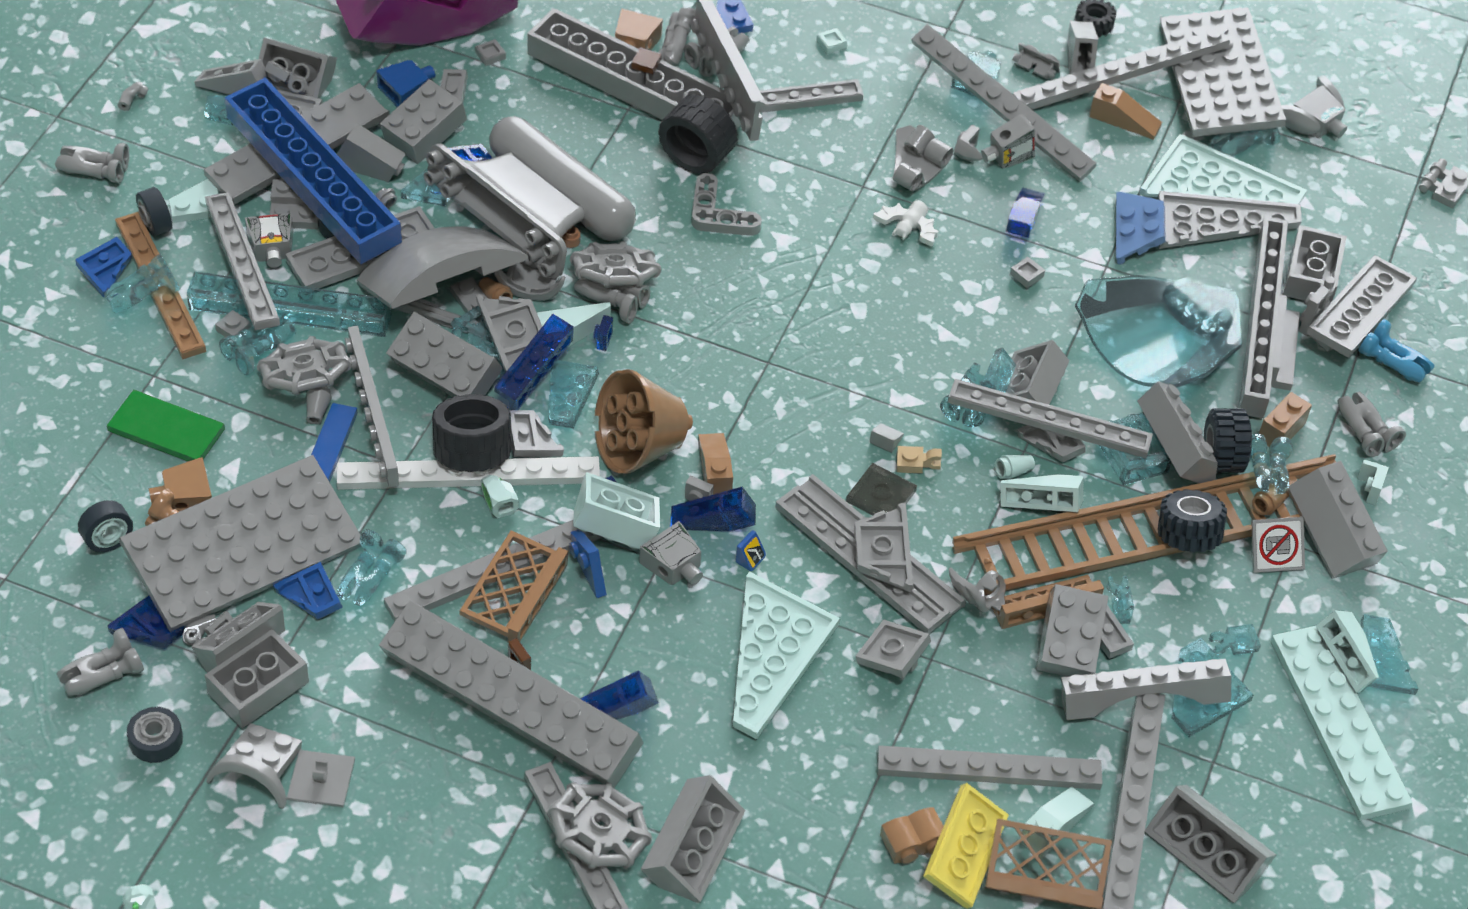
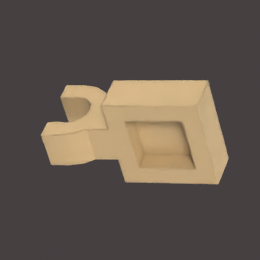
M898 446L897 472L923 473V467L941 470L942 449H931L927 453H923V447Z

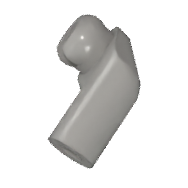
M135 82L123 91L118 107L124 111L128 110L135 95H138L140 98L144 97L148 92V87L142 85V82Z
M212 614L188 624L183 633L184 642L188 645H193L196 640L202 638L205 632L204 629L216 619L215 615Z

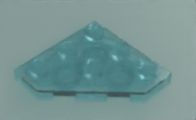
M1199 638L1180 649L1177 664L1209 661L1211 659L1218 660L1220 658L1202 638ZM1231 670V702L1203 705L1194 699L1174 694L1171 718L1188 737L1252 701L1253 694Z

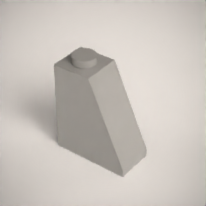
M1070 21L1067 41L1069 75L1095 67L1098 37L1092 22Z
M358 123L355 124L337 153L353 172L386 182L390 180L393 174L398 176L405 165L401 161L406 153Z

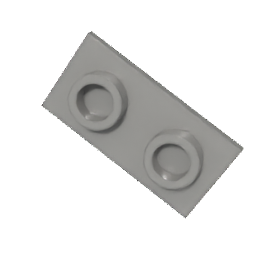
M1018 44L1019 54L1015 53L1012 59L1016 66L1030 71L1034 64L1036 67L1033 73L1047 80L1049 78L1054 79L1056 72L1060 73V65L1056 57L1051 54L1045 55L1038 52L1031 45Z

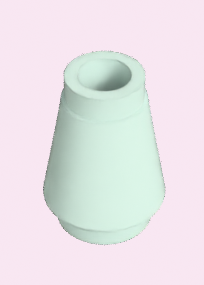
M1002 455L995 461L997 476L1005 480H1010L1035 468V461L1031 455Z

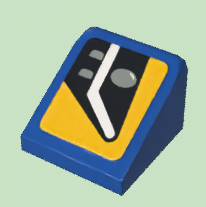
M754 530L750 531L737 545L736 563L749 571H753L766 557L763 545Z

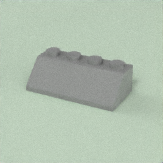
M1157 381L1137 402L1179 476L1197 483L1215 480L1218 462L1212 454L1214 451L1202 437L1201 428L1191 418L1190 409L1181 401L1179 390L1172 384L1168 385Z
M1342 461L1320 467L1286 488L1300 517H1303L1304 525L1332 579L1378 564L1388 552Z
M711 775L687 779L641 870L659 888L696 903L701 902L745 810Z
M1180 785L1174 788L1145 830L1148 835L1234 903L1262 876L1276 856L1275 853L1188 785Z

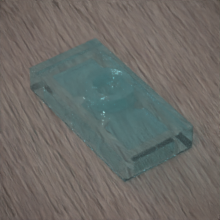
M1003 347L995 350L982 384L987 388L1006 393L1016 364Z

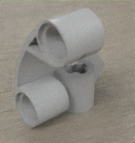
M909 125L896 129V160L893 181L910 191H915L925 186L948 164L953 156L954 149L935 138L934 134L922 125H918L916 128Z

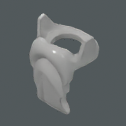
M949 568V576L954 589L969 604H974L978 610L987 612L993 607L1000 611L1001 605H1005L1006 584L1003 577L996 571L991 570L987 572L976 585H973L962 578L953 568ZM984 589L990 590L993 593L985 596Z

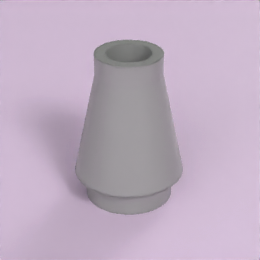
M322 386L306 392L307 422L311 424H320L322 422V417L332 398L329 388Z

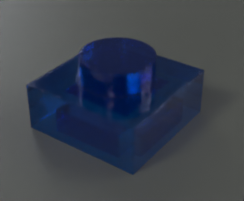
M603 315L601 323L595 326L593 338L597 339V350L607 351L613 334V317Z

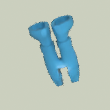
M1383 319L1376 327L1374 333L1370 332L1363 340L1359 352L1365 356L1377 358V362L1389 366L1402 374L1406 379L1420 383L1425 378V375L1434 369L1433 362L1415 349L1399 343L1395 338L1391 339L1389 335L1391 324L1386 319Z

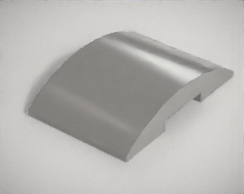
M461 226L441 227L407 237L402 240V243L381 253L357 278V284L393 309L437 293V282L473 269L484 276L528 260V255L491 232L482 229Z

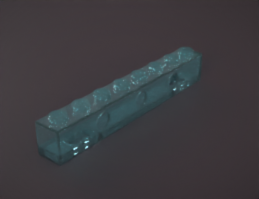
M194 271L186 293L189 310L227 315L234 310L244 318H250L234 276ZM265 281L280 323L348 332V327L358 326L360 334L386 337L392 311L390 307L375 296Z

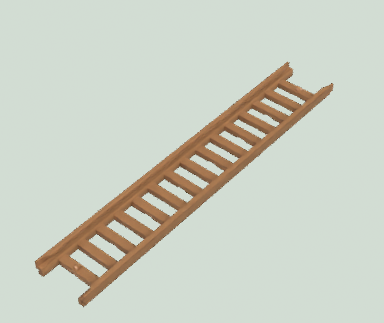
M1336 455L1323 456L1079 509L1078 512H1065L953 537L952 544L954 547H952L954 554L974 550L986 574L991 570L997 572L986 547L999 544L1013 575L1012 578L1004 579L1006 591L1184 552L1168 546V543H1164L1161 540L1162 537L1158 535L1159 516L1156 510L1160 509L1161 501L1163 498H1166L1167 494L1177 490L1183 491L1184 489L1208 492L1224 502L1225 508H1227L1226 520L1231 529L1224 530V537L1221 543L1252 536L1251 525H1242L1227 494L1239 493L1252 520L1266 519L1264 515H1260L1254 510L1252 506L1254 495L1250 489L1262 487L1263 490L1275 487L1274 484L1285 482L1288 487L1296 482L1297 479L1308 475L1314 470L1335 463ZM1284 503L1274 511L1278 518L1300 517L1299 514L1290 516ZM1144 513L1159 545L1147 547L1132 515ZM1120 518L1135 550L1123 553L1108 520ZM1096 523L1111 556L1098 557L1086 532L1085 525ZM1072 529L1087 561L1074 563L1060 531ZM1048 534L1062 564L1061 567L1050 569L1035 536ZM1024 540L1038 572L1025 574L1011 543L1012 541ZM984 589L985 596L993 593L990 590Z

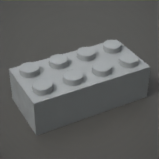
M413 312L386 352L397 365L451 397L465 394H481L485 396L503 369L492 356L416 312Z

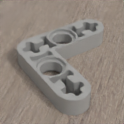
M704 173L697 177L692 212V226L695 229L706 232L753 236L760 232L762 220L759 214L749 211L715 208L718 187L716 176ZM705 184H709V191L704 190ZM706 199L711 203L704 205L699 203V201ZM730 219L732 223L724 224L721 220Z

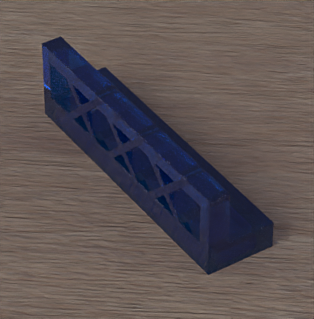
M555 314L549 317L494 387L495 393L509 401V410L520 409L573 341L574 326Z

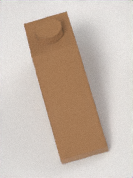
M1101 83L1093 97L1089 117L1154 140L1162 122L1126 92Z
M724 433L698 434L703 480L714 485L713 498L732 497L733 472Z

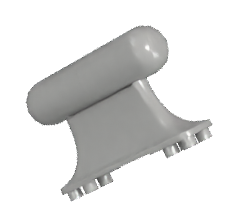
M517 116L502 118L493 126L489 136L490 149L496 156L495 158L484 161L461 159L441 143L433 145L430 152L426 154L428 171L424 173L425 182L430 186H437L444 198H452L512 246L527 254L528 260L524 262L536 265L540 274L545 278H557L563 274L567 247L562 236L580 222L599 238L611 242L623 239L632 231L636 222L635 207L627 197L528 121Z

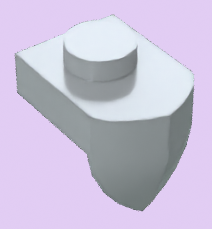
M971 125L966 132L962 131L954 149L956 156L967 161L982 160V155L975 148L980 128Z

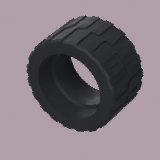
M697 94L688 95L682 99L660 122L658 129L660 143L668 157L679 167L694 174L712 172L734 149L738 141L736 125L729 113L716 101Z
M481 394L458 395L440 403L432 413L434 456L438 459V462L446 467L461 472H481L493 469L509 458L512 450L511 413L507 405L503 404L502 401Z

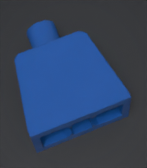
M412 60L376 70L377 87L396 107L400 106L425 82L436 77V73L431 65L420 69Z

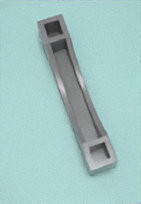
M1211 659L1201 662H1184L1174 665H1158L1148 668H1131L1121 671L1061 677L1062 705L1066 720L1095 717L1104 709L1119 701L1152 693L1181 695L1194 699L1203 705L1231 702V673L1226 659Z

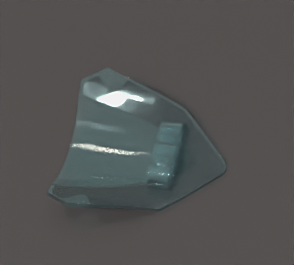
M1142 275L1088 279L1074 306L1083 320L1086 332L1094 347L1108 365L1124 378L1143 386L1152 387L1159 381L1168 385L1172 384L1177 388L1206 378L1242 346L1238 294L1229 288L1197 284L1184 276L1178 280Z

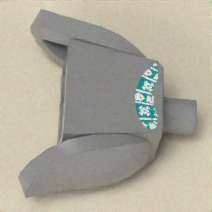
M1326 76L1318 77L1316 89L1296 102L1294 106L1281 105L1286 118L1285 127L1296 133L1312 134L1317 138H1321L1328 132H1332L1340 138L1347 130V126L1341 122L1345 113L1343 99L1336 87Z

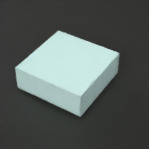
M837 28L817 34L816 41L826 54L847 48V41Z

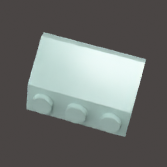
M586 472L574 509L573 526L583 532L600 535L609 541L626 544L632 549H640V546L654 538L660 529L659 497Z

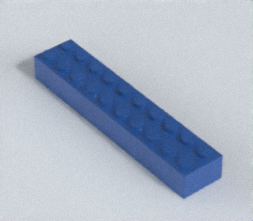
M266 77L224 97L227 118L360 264L402 243L401 223Z

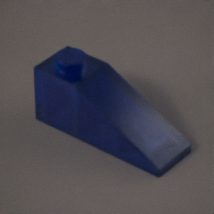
M743 486L671 506V526L679 521L686 530L735 531L756 524V504Z
M639 670L579 698L616 720L635 715L659 703L651 679Z

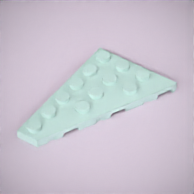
M1180 134L1142 185L1139 194L1158 198L1159 191L1300 204L1307 190Z
M751 572L746 576L733 727L757 739L838 627L840 618Z

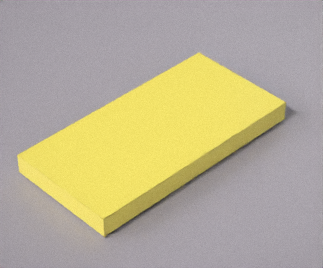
M968 783L962 784L923 877L964 908L973 907L990 863L997 818L1007 820L1009 814Z

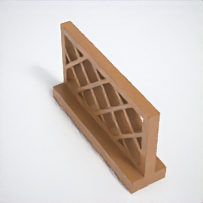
M511 530L460 609V615L508 637V643L516 638L521 641L567 567L568 551L561 547H558L557 550L551 549ZM512 541L522 544L525 551L511 554L509 546ZM541 553L549 557L546 562L535 565L532 555ZM527 557L530 566L516 569L514 560ZM509 561L512 571L498 574L496 566ZM533 572L534 582L522 585L519 575ZM515 577L518 586L504 589L501 580ZM496 581L500 591L485 594L484 585ZM520 592L523 598L521 603L509 605L507 595ZM502 597L505 607L491 610L488 600ZM484 601L487 611L475 613L469 609L472 604ZM508 613L510 621L506 626L495 622L494 616Z
M997 818L985 888L1090 909H1102L1112 840ZM1002 826L1014 828L1020 839L1007 847L1000 838ZM1020 829H1021V830H1026V831H1031V832H1029L1028 834H1026V835L1024 836V835L1022 834V832L1020 831ZM1035 832L1042 833L1049 842L1047 846L1037 853L1026 840ZM1049 835L1058 836V838L1052 841ZM1063 838L1071 839L1078 848V850L1066 858L1062 856L1055 846V843ZM1023 841L1032 856L1018 864L1009 850ZM1078 841H1084L1088 843L1081 847ZM1000 843L1004 850L997 854ZM1092 843L1104 845L1103 858L1093 864L1083 849ZM1052 847L1061 861L1047 870L1038 855ZM1080 852L1090 867L1076 876L1067 860ZM1004 853H1007L1016 866L1008 873L994 871L996 859ZM1034 858L1044 871L1036 879L1028 878L1021 868ZM1102 862L1099 873L1095 866ZM1062 864L1065 865L1073 877L1065 884L1056 883L1050 874L1051 871ZM1092 869L1099 879L1097 891L1085 889L1078 878ZM1019 870L1022 876L1012 875V873ZM1047 875L1051 882L1040 879ZM1076 881L1079 887L1069 886V884Z

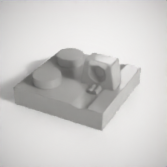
M883 619L857 653V664L904 678L909 670L913 672L917 667L918 658L931 642L930 634Z

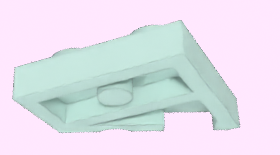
M206 179L170 198L173 223L211 218L205 203V197L218 194L217 188Z

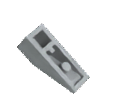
M261 59L205 69L194 81L198 87L229 95L265 77L271 84L273 82L268 77V72L264 70L265 66Z

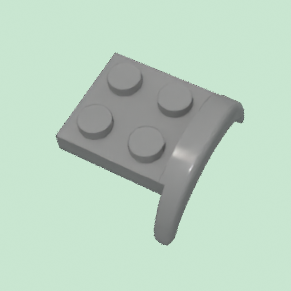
M524 261L509 266L507 274L502 270L494 272L498 282L508 286L513 295L539 301L554 297L561 290L566 278L562 276L559 281V277L545 278L540 274L536 265L533 263L527 264Z
M250 723L226 755L211 769L206 782L210 784L214 776L223 772L242 773L256 779L267 787L275 797L278 806L284 808L286 806V794L279 778L299 753V750H301L302 740Z

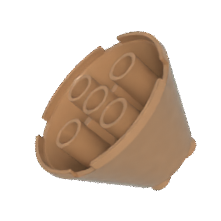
M617 370L612 373L604 382L598 395L595 416H599V431H595L596 443L604 463L616 473H632L670 451L681 448L688 430L692 428L693 418L688 414L682 399L634 370Z

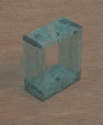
M1144 412L1130 414L1127 417L1114 421L1109 420L1112 423L1153 434L1149 447L1153 454L1147 455L1146 458L1139 457L1128 460L1124 452L1100 446L1123 486L1169 473L1172 462Z

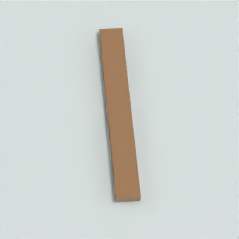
M139 212L116 218V226L128 250L132 253V259L182 360L206 352V346Z

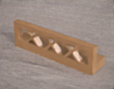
M1084 575L1004 596L1005 605H1001L1000 611L993 607L991 608L1001 628L1005 629L1044 619L1049 593L1055 584L1103 594L1104 587L1100 580L1092 582L1089 575Z

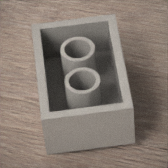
M429 79L380 123L386 142L406 153L407 157L419 164L426 157V154L430 152L433 145L442 143L467 120L463 102Z
M1299 225L1293 243L1283 295L1306 301L1311 292L1315 293L1320 288L1321 283L1325 281L1327 276H1332L1335 279V290L1329 298L1331 303L1338 285L1347 236Z
M1055 584L1049 593L1036 670L1067 677L1095 674L1109 596Z
M273 629L205 674L208 694L241 728L250 724L309 682L307 663Z

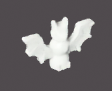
M914 201L909 209L902 208L900 203L891 208L882 206L881 211L874 213L873 216L874 220L884 225L894 220H901L892 235L897 234L902 237V240H905L912 232V229L916 227L920 230L919 240L929 246H933L934 238L938 235V231L933 228L934 219L924 218L928 213V208L921 201Z

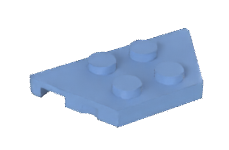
M1116 192V259L1118 264L1125 263V257L1135 252L1141 255L1147 252L1148 249L1166 242L1164 201L1125 192Z

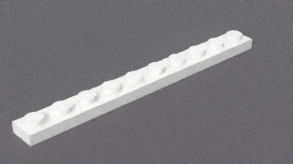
M599 457L514 458L505 460L504 463L493 469L481 472L456 471L441 464L438 460L396 461L399 486L389 487L386 477L381 478L379 462L337 463V490L481 486V479L489 474L495 475L500 480L506 481L511 485L582 484L586 472L600 477Z

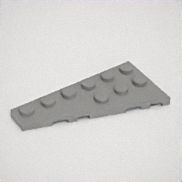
M1159 191L1158 200L1164 201L1166 226V242L1160 244L1159 249L1259 234L1264 216L1287 220V230L1298 228L1302 222L1300 204Z

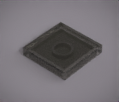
M872 463L848 493L846 502L872 516L883 510L887 513L897 509L900 503L907 504L916 492L917 485Z

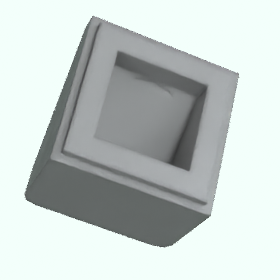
M881 423L871 431L869 443L893 452L904 433Z

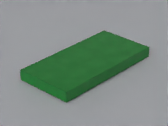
M133 389L107 424V430L189 462L206 457L225 430V425L222 422Z

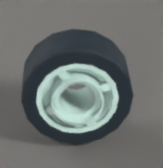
M111 500L101 501L90 506L78 521V532L88 548L95 552L115 550L121 546L119 542L120 537L133 531V521L123 505Z

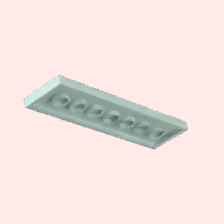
M1313 626L1273 635L1271 643L1359 821L1410 809L1413 802L1360 698L1317 627Z

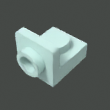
M1363 460L1358 479L1367 482L1364 490L1369 492L1366 502L1376 505L1389 467Z

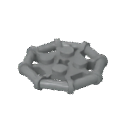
M623 241L620 244H598L597 242L589 243L587 248L575 251L570 256V263L575 267V274L578 278L603 284L605 288H610L613 285L640 287L645 281L652 277H658L661 273V266L656 262L654 252L649 249L642 250L627 245V242Z
M309 336L307 340L276 345V349L270 355L259 360L257 369L263 377V386L267 389L277 388L290 391L294 395H299L301 391L322 386L327 388L333 386L334 381L343 372L351 369L352 361L345 352L346 346L342 342H329L316 339L315 336Z
M575 782L570 783L555 804H551L548 808V816L552 819L557 837V846L565 848L588 864V868L591 869L601 866H623L624 868H629L634 865V860L644 847L651 844L652 834L648 832L641 803H635L612 787V783L605 782V784L578 785ZM588 796H599L598 800H591L592 797ZM574 800L578 803L575 809L568 806ZM627 818L633 819L635 827L631 826V823L628 824ZM564 819L571 821L569 831L566 829ZM603 821L605 825L603 827L598 825L596 822ZM626 838L634 840V843L629 848L624 843ZM579 839L587 846L592 848L591 852L583 846H581L575 840ZM610 850H615L616 854L599 855L600 853L606 854Z

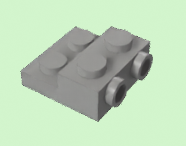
M282 177L279 180L273 179L270 196V215L292 212L293 229H318V217Z

